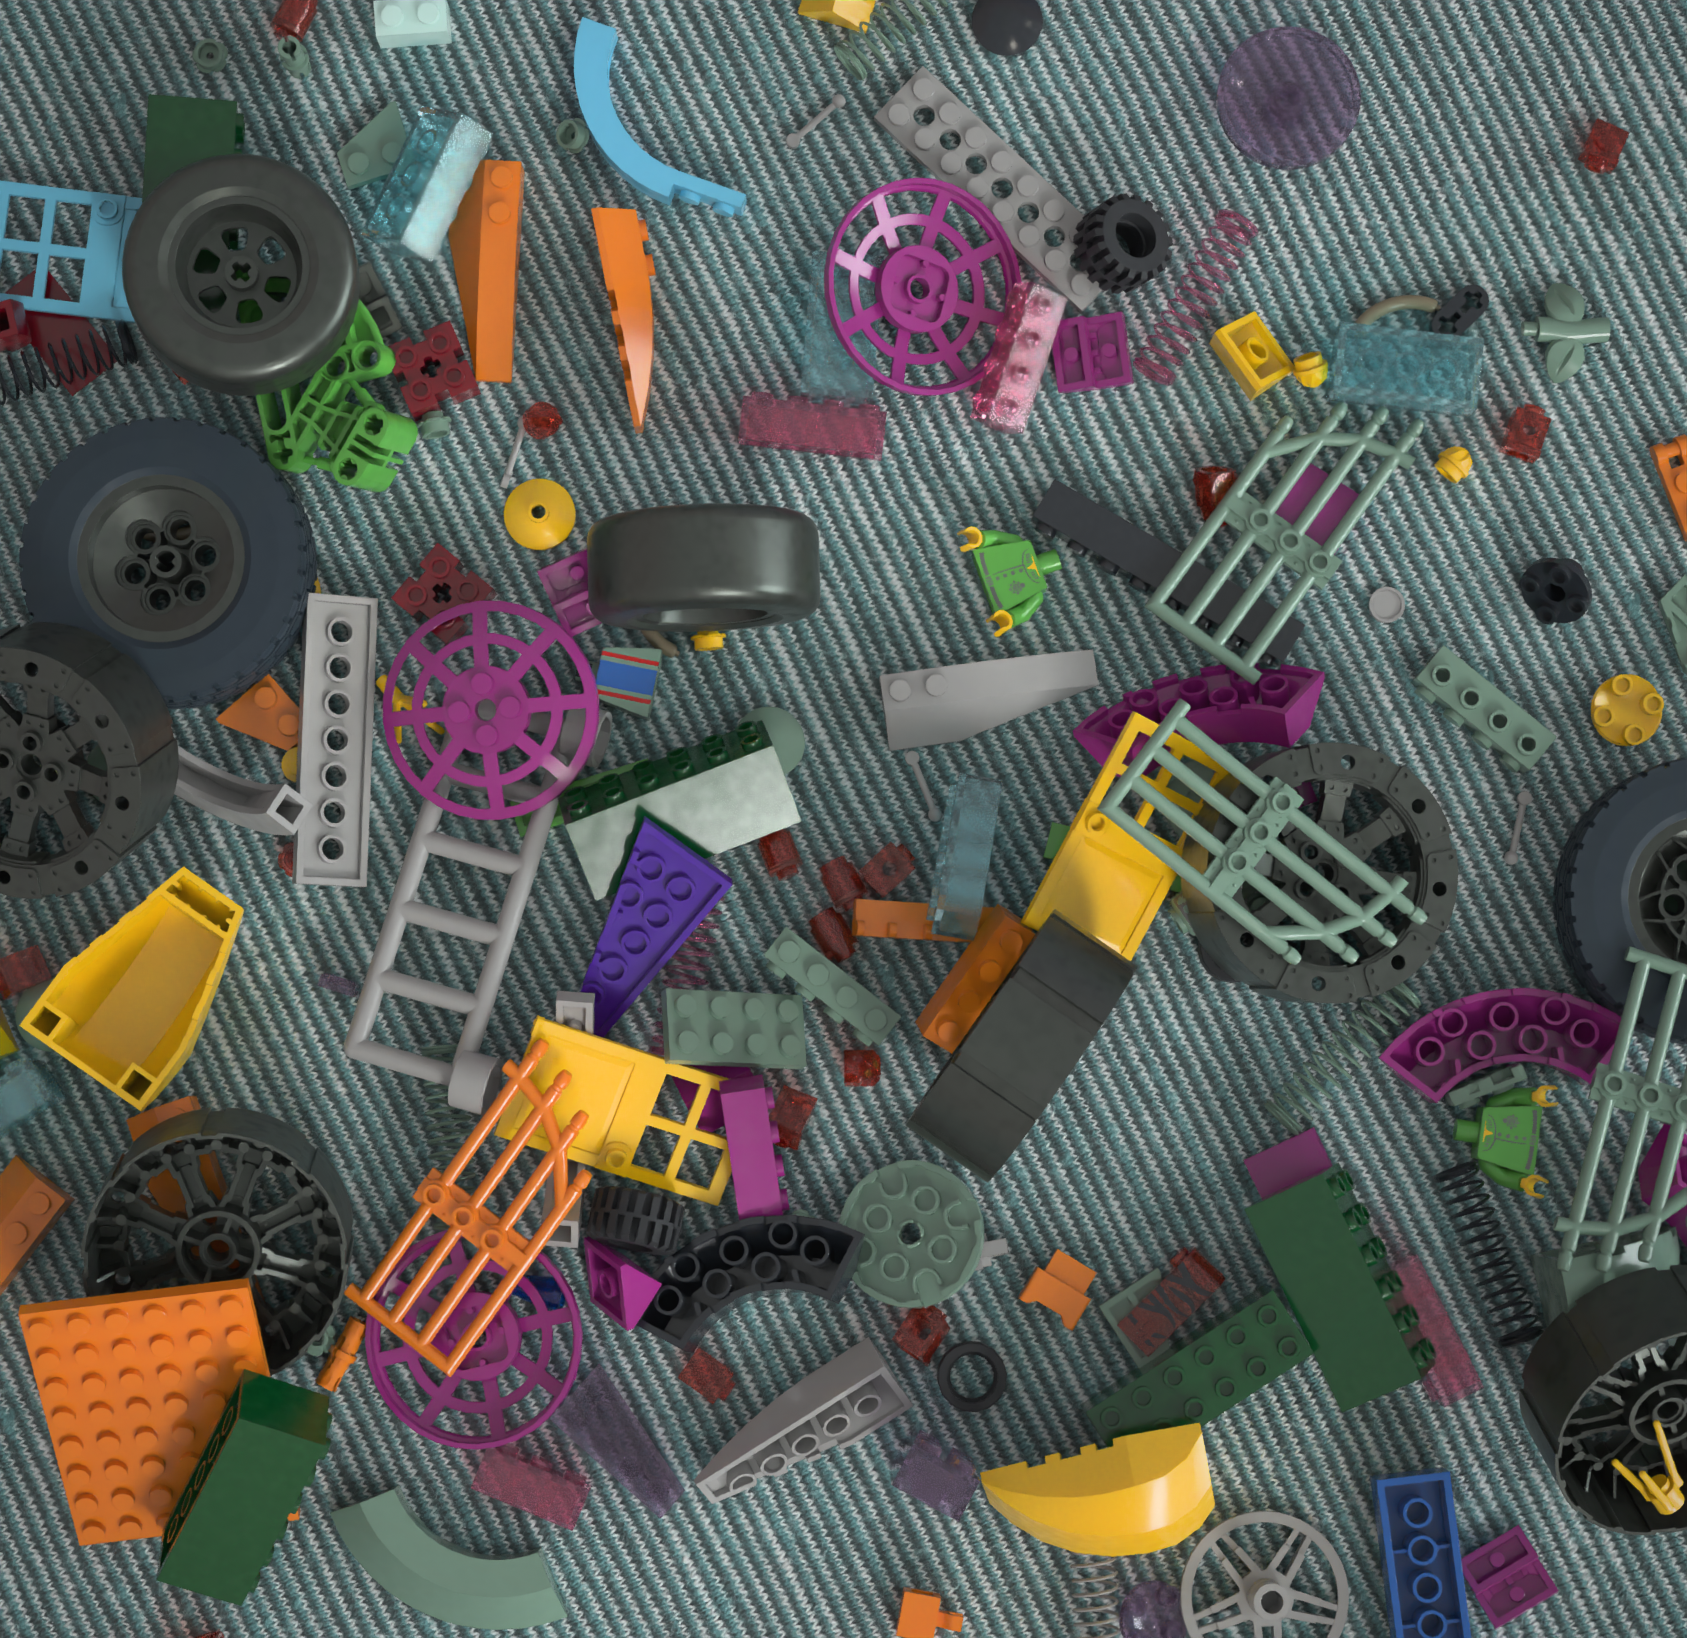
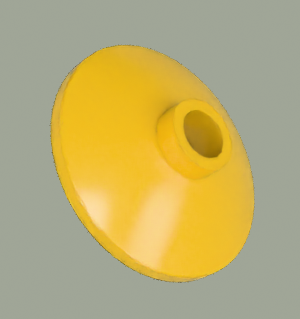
M528 480L517 486L510 493L505 503L504 522L509 534L518 544L531 550H548L560 545L570 535L575 524L576 511L571 496L561 485L551 480ZM537 506L545 509V515L539 519L532 516V511Z

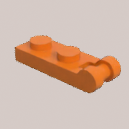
M1682 434L1674 437L1673 442L1663 445L1659 443L1651 446L1650 455L1683 538L1687 541V436ZM1678 456L1681 466L1671 469L1669 458Z

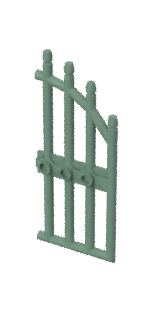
M1339 402L1332 408L1330 415L1326 416L1316 432L1283 440L1284 435L1290 431L1294 422L1291 417L1285 415L1275 425V430L1273 429L1144 607L1254 685L1262 675L1260 671L1254 668V665L1310 587L1314 585L1322 591L1342 563V560L1334 555L1393 471L1398 465L1408 470L1416 458L1407 452L1414 444L1415 438L1419 437L1425 424L1422 420L1416 418L1406 429L1407 432H1404L1396 444L1392 446L1373 438L1380 429L1379 426L1383 425L1388 417L1389 410L1384 406H1380L1374 411L1371 420L1367 421L1359 433L1333 432L1339 424L1338 421L1343 419L1348 409L1345 403ZM1323 446L1348 447L1293 525L1275 513ZM1302 450L1263 504L1245 492L1269 458ZM1364 450L1384 457V461L1323 546L1304 534ZM1226 522L1240 532L1241 535L1181 616L1164 603L1221 524ZM1254 542L1271 554V556L1211 637L1194 624ZM1285 564L1299 574L1300 578L1241 659L1224 645L1281 565Z
M1182 699L1176 702L1097 808L1243 927L1293 965H1297L1302 956L1295 948L1288 946L1285 940H1320L1332 951L1339 953V956L1351 964L1355 963L1359 957L1358 953L1350 945H1346L1345 941L1338 937L1337 934L1359 926L1372 936L1378 937L1382 944L1392 948L1398 939L1390 930L1384 929L1383 925L1373 918L1389 903L1403 914H1407L1408 918L1419 925H1422L1428 918L1421 908L1414 906L1413 902L1401 893L1408 885L1405 879L1396 875L1389 883L1298 809L1304 799L1293 788L1276 776L1273 777L1269 784H1266L1184 716L1191 706ZM1175 729L1259 796L1247 814L1242 812L1162 747ZM1152 759L1156 760L1237 826L1225 844L1140 777ZM1130 789L1134 790L1215 856L1203 874L1118 807ZM1290 821L1379 894L1361 908L1279 842L1276 837L1287 822ZM1266 851L1270 852L1346 915L1322 924L1255 870L1254 867ZM1247 881L1300 925L1266 926L1232 899L1242 883Z
M1631 946L1627 948L1624 960L1636 963L1610 1063L1609 1066L1597 1063L1589 1088L1588 1099L1597 1101L1599 1104L1569 1218L1557 1216L1553 1224V1230L1564 1232L1560 1248L1562 1252L1559 1253L1557 1259V1269L1563 1272H1568L1572 1266L1573 1253L1576 1251L1580 1235L1603 1236L1599 1249L1601 1253L1598 1254L1596 1261V1270L1607 1273L1612 1264V1254L1615 1252L1618 1237L1644 1229L1641 1238L1642 1244H1640L1638 1250V1260L1649 1263L1654 1254V1244L1657 1242L1661 1223L1687 1205V1186L1668 1199L1684 1133L1687 1130V1065L1681 1088L1659 1082L1685 980H1687V964ZM1651 968L1670 974L1671 978L1645 1077L1623 1069ZM1613 1107L1634 1113L1607 1222L1586 1221L1584 1217ZM1649 1118L1671 1125L1649 1211L1623 1219Z

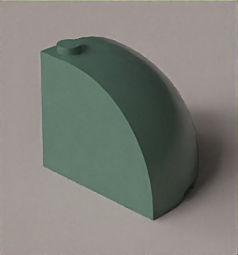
M1670 1225L1660 1227L1657 1242L1654 1244V1254L1649 1263L1638 1260V1250L1640 1244H1642L1641 1238L1644 1230L1619 1236L1615 1252L1612 1254V1264L1607 1273L1596 1270V1261L1598 1254L1601 1253L1599 1249L1602 1239L1577 1244L1576 1251L1573 1253L1572 1266L1568 1272L1557 1269V1259L1559 1253L1562 1252L1560 1248L1531 1254L1530 1257L1546 1327L1560 1313L1565 1312L1567 1314L1577 1305L1575 1302L1577 1299L1612 1279L1646 1268L1656 1267L1658 1271L1667 1270L1670 1268V1265H1680V1247L1676 1227H1671Z

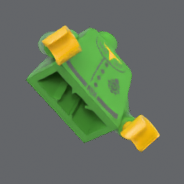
M972 526L958 531L957 535L962 534L968 538V544L960 547L962 552L979 548L972 551L971 557L992 615L986 619V622L989 623L993 620L1000 626V629L994 633V636L999 637L1010 628L1028 621L1042 604L1043 593L1047 590V584L1043 575L1062 569L1057 551L1052 549L1036 555L1030 540L1023 541L1019 535L1003 531L978 530Z
M1544 1085L1538 1089L1535 1087L1512 1088L1494 1095L1487 1100L1485 1107H1477L1475 1121L1455 1120L1453 1140L1472 1143L1471 1158L1478 1160L1480 1170L1499 1186L1520 1192L1525 1191L1534 1198L1542 1199L1544 1195L1535 1193L1533 1189L1538 1181L1549 1183L1547 1179L1534 1175L1543 1107H1555L1559 1104V1102L1549 1103L1545 1098L1548 1090H1556L1558 1088L1555 1085Z

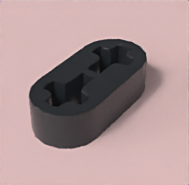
M1474 284L1462 288L1431 320L1429 332L1432 339L1444 345L1456 341L1487 309L1489 297L1485 289ZM1464 295L1469 298L1476 295L1479 298L1476 304L1479 309L1471 307L1464 314L1460 310L1467 301ZM1454 315L1458 319L1451 328L1454 334L1452 335L1448 331L1444 334L1440 333L1441 323L1438 320L1447 322Z

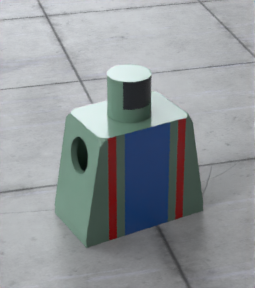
M603 647L600 663L588 661L596 680L599 702L649 721L663 658L662 650ZM576 670L575 680L581 681L579 673Z

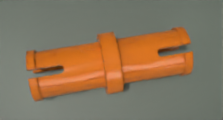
M349 1317L336 1344H331L328 1350L330 1355L315 1379L318 1385L336 1392L349 1365L354 1364L357 1359L355 1354L365 1338V1322L356 1317Z

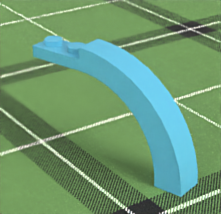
M582 17L574 50L575 87L582 116L589 134L609 165L637 190L669 206L674 194L677 193L679 194V199L686 203L699 205L700 202L713 206L712 210L720 215L732 217L733 214L742 216L747 204L746 194L664 165L641 149L630 137L617 117L610 97V66L618 40L616 28Z

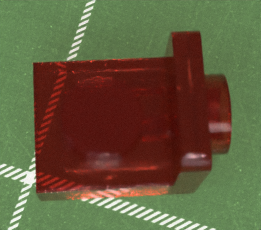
M1597 118L1577 160L1585 163V168L1591 172L1610 174L1619 162L1620 153L1630 132Z
M38 945L0 958V993L4 1000L10 999L16 993L52 978Z
M786 1085L783 1086L774 1104L775 1108H772L769 1114V1121L777 1120L780 1142L774 1143L775 1145L782 1148L799 1149L802 1134L817 1106L818 1098Z
M698 1347L678 1376V1379L706 1397L707 1401L711 1404H714L717 1398L725 1401L736 1385L731 1380L735 1371L700 1347Z

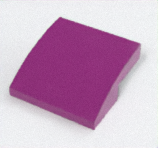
M1123 312L1089 318L1079 316L1049 322L1058 393L1082 392L1134 384Z
M1310 463L1281 503L1276 514L1293 525L1329 474ZM1340 483L1304 534L1323 546L1359 494Z
M587 547L536 570L562 627L571 637L602 623L593 616L589 608Z
M1314 1127L1299 1133V1136L1294 1135L1243 1160L1261 1198L1332 1165Z
M1519 1525L1461 1559L1463 1577L1495 1630L1559 1592Z

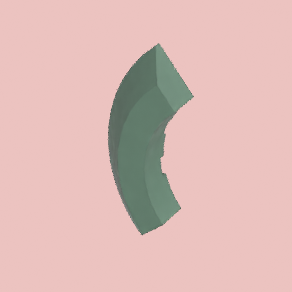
M400 1485L330 1512L340 1536L365 1571L389 1593L426 1615L456 1625L490 1630L523 1629L544 1625L568 1617L542 1547L515 1554L486 1555L471 1552V1550L457 1546L446 1539L440 1538L425 1526V1523L413 1511L406 1500Z

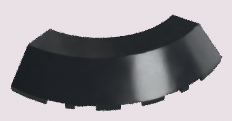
M798 1215L750 1217L718 1229H712L691 1240L689 1244L685 1245L675 1254L665 1258L664 1263L651 1275L662 1285L636 1325L684 1351L694 1353L702 1338L719 1319L741 1304L755 1298L777 1293H804L819 1296L839 1304L856 1271L865 1234L825 1219Z

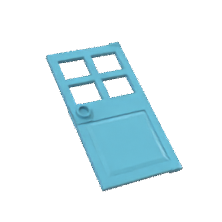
M0 180V271L3 250L38 254L33 297L0 293V302L13 299L23 303L24 309L30 311L120 321L122 319L128 323H136L124 292L122 257L129 227L142 205V198ZM10 196L45 200L40 242L5 238ZM57 202L91 206L86 248L52 244ZM50 256L85 260L79 303L45 299Z

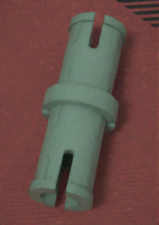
M287 36L288 42L283 37L277 46L280 60L285 61L282 62L283 67L294 78L302 79L300 73L307 77L311 71V64L309 62V55L304 54L307 53L306 48L293 36Z

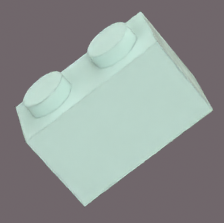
M447 0L373 1L375 33L381 48L452 43L450 8Z

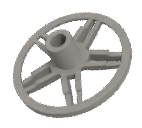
M1268 1510L1250 1511L1234 1515L1218 1523L1193 1548L1185 1564L1180 1583V1609L1190 1638H1204L1202 1634L1216 1629L1222 1630L1248 1620L1253 1622L1255 1638H1263L1262 1627L1271 1626V1638H1282L1283 1618L1332 1625L1326 1638H1339L1347 1619L1349 1589L1346 1573L1338 1554L1329 1541L1314 1527L1299 1518L1281 1512ZM1260 1522L1277 1523L1294 1529L1265 1570H1261L1248 1554L1226 1533L1244 1525ZM1301 1532L1305 1536L1284 1574L1278 1572L1276 1568ZM1219 1538L1229 1546L1250 1570L1242 1578L1215 1543ZM1311 1541L1321 1549L1333 1570L1337 1586V1604L1293 1590L1290 1587L1305 1558L1304 1554ZM1211 1547L1223 1567L1239 1587V1592L1194 1614L1192 1586L1195 1573L1203 1556ZM1294 1599L1336 1611L1335 1618L1293 1610ZM1235 1603L1237 1604L1240 1612L1199 1627L1197 1626V1620Z

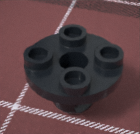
M1549 557L1536 560L1526 569L1519 581V588L1526 604L1535 612L1536 618L1543 624L1549 625L1554 622L1570 623L1576 621L1585 614L1592 601V589L1585 576L1584 569L1577 561L1570 558L1559 559Z

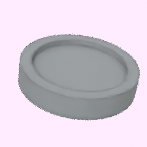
M1382 587L1371 595L1368 609L1371 616L1378 622L1392 623L1402 616L1405 610V600L1397 589Z

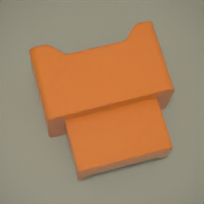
M1056 1248L1044 1270L1037 1266L1035 1267L1018 1298L1025 1303L1038 1301L1059 1314L1062 1324L1073 1331L1091 1301L1084 1294L1097 1272Z

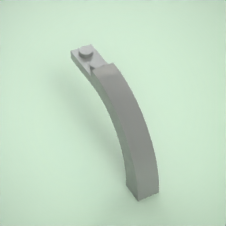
M76 711L72 715L73 718L80 721L79 718L81 716ZM105 714L97 715L103 726L109 724V719ZM178 746L179 770L174 795L219 818L263 833L294 835L313 807L312 803L286 783L276 785L264 784L238 777L199 759Z
M557 991L556 1022L594 1034L595 993ZM567 1159L569 1185L574 1183L573 1180L583 1169L587 1170L586 1164ZM553 1171L546 1182L541 1225L555 1206ZM582 1189V1194L545 1246L578 1248L585 1189Z

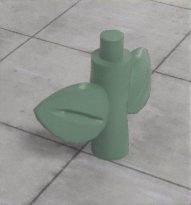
M1553 283L1546 292L1544 308L1547 317L1536 316L1534 322L1522 321L1521 323L1522 336H1534L1536 342L1549 343L1545 351V365L1548 375L1554 384L1569 379L1582 367L1585 360L1583 344L1607 343L1610 337L1609 318L1582 319L1585 307L1582 295L1575 288L1562 283Z

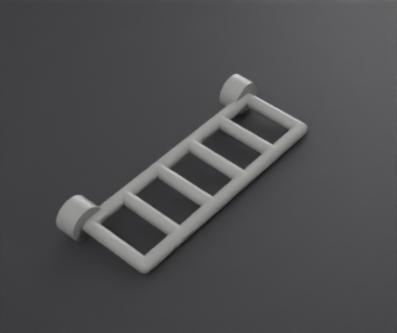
M489 699L483 700L479 704L478 714L482 719L491 720L496 714V706ZM585 708L570 709L566 719L563 718L559 737L551 752L554 757L567 767L573 760L582 740L585 725ZM599 709V725L596 740L586 766L598 767L605 755L612 730V714L609 711ZM543 712L532 713L527 731L546 736L551 715ZM447 729L439 751L440 755L453 739ZM461 754L452 764L455 768L466 773L485 776L484 770L458 764ZM546 769L541 786L520 780L502 785L504 799L523 803L548 789L558 778ZM446 774L433 790L445 799L448 797L451 785L488 794L487 787L464 784L450 778ZM424 797L344 1042L343 1050L349 1058L449 1086V1106L484 1116L496 1099L501 1083L503 1064L501 1059L479 1053L558 806L559 797L532 812L519 855L436 832L443 809ZM429 853L512 876L497 924L414 901ZM407 922L490 945L474 994L391 970ZM384 991L467 1015L452 1064L369 1040Z

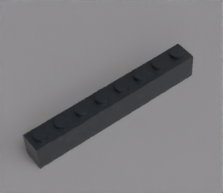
M1056 479L1052 482L1031 519V522L1036 524L1034 529L1038 533L1051 540L1056 536L1067 542L1066 548L1082 558L1086 554L1099 561L1097 566L1101 570L1113 576H1116L1117 572L1130 579L1128 584L1132 588L1143 594H1147L1148 591L1154 593L1182 555L1178 550ZM1195 561L1164 604L1176 612L1179 609L1186 611L1214 571ZM1226 579L1195 622V625L1207 631L1211 627L1217 630L1243 595L1245 589ZM1258 598L1226 643L1238 649L1242 645L1249 649L1277 608ZM1290 616L1258 661L1268 667H1272L1273 664L1280 666L1294 646L1305 624Z

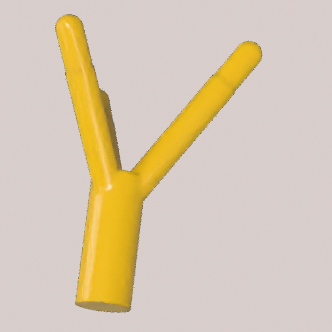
M387 675L380 676L376 681V685L383 693ZM396 685L392 699L393 712L401 711L402 707L412 710L413 697L404 695ZM423 700V707H426L427 701ZM436 722L425 723L438 734H444V728ZM402 726L394 727L397 743L400 744L402 742Z

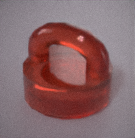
M538 402L531 405L523 415L524 428L535 439L543 440L549 438L558 431L559 426L563 423V419L556 408L547 402Z

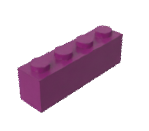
M763 1075L719 1081L739 1220L758 1216L783 1215V1211L790 1210L787 1188L779 1189L778 1177L785 1176L782 1154L774 1155L773 1143L780 1142L777 1120L769 1121L768 1109L775 1108L772 1086L764 1087Z

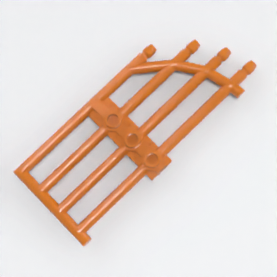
M542 1038L534 1043L530 1049L531 1052L527 1053L519 1066L511 1058L504 1064L502 1071L510 1079L445 1171L441 1173L433 1167L427 1177L423 1179L412 1196L421 1205L362 1289L356 1284L351 1283L344 1292L345 1296L449 1377L454 1374L582 1194V1189L587 1187L592 1177L589 1171L583 1169L574 1178V1183L569 1185L567 1150L578 1136L579 1130L583 1129L587 1123L589 1115L585 1111L579 1110L570 1120L571 1123L561 1133L552 1108L561 1096L562 1090L566 1089L569 1085L572 1074L563 1069L557 1074L553 1080L554 1083L548 1087L544 1094L541 1093L529 1078L539 1063V1059L545 1055L549 1047V1043ZM521 1090L534 1108L471 1196L454 1182L518 1091ZM542 1123L551 1148L500 1218L485 1207L484 1203ZM553 1171L555 1206L529 1241L512 1227ZM433 1213L450 1227L391 1311H389L373 1297ZM463 1236L479 1250L418 1334L404 1323L402 1319L459 1238ZM491 1258L508 1272L453 1350L446 1356L432 1345L431 1341Z

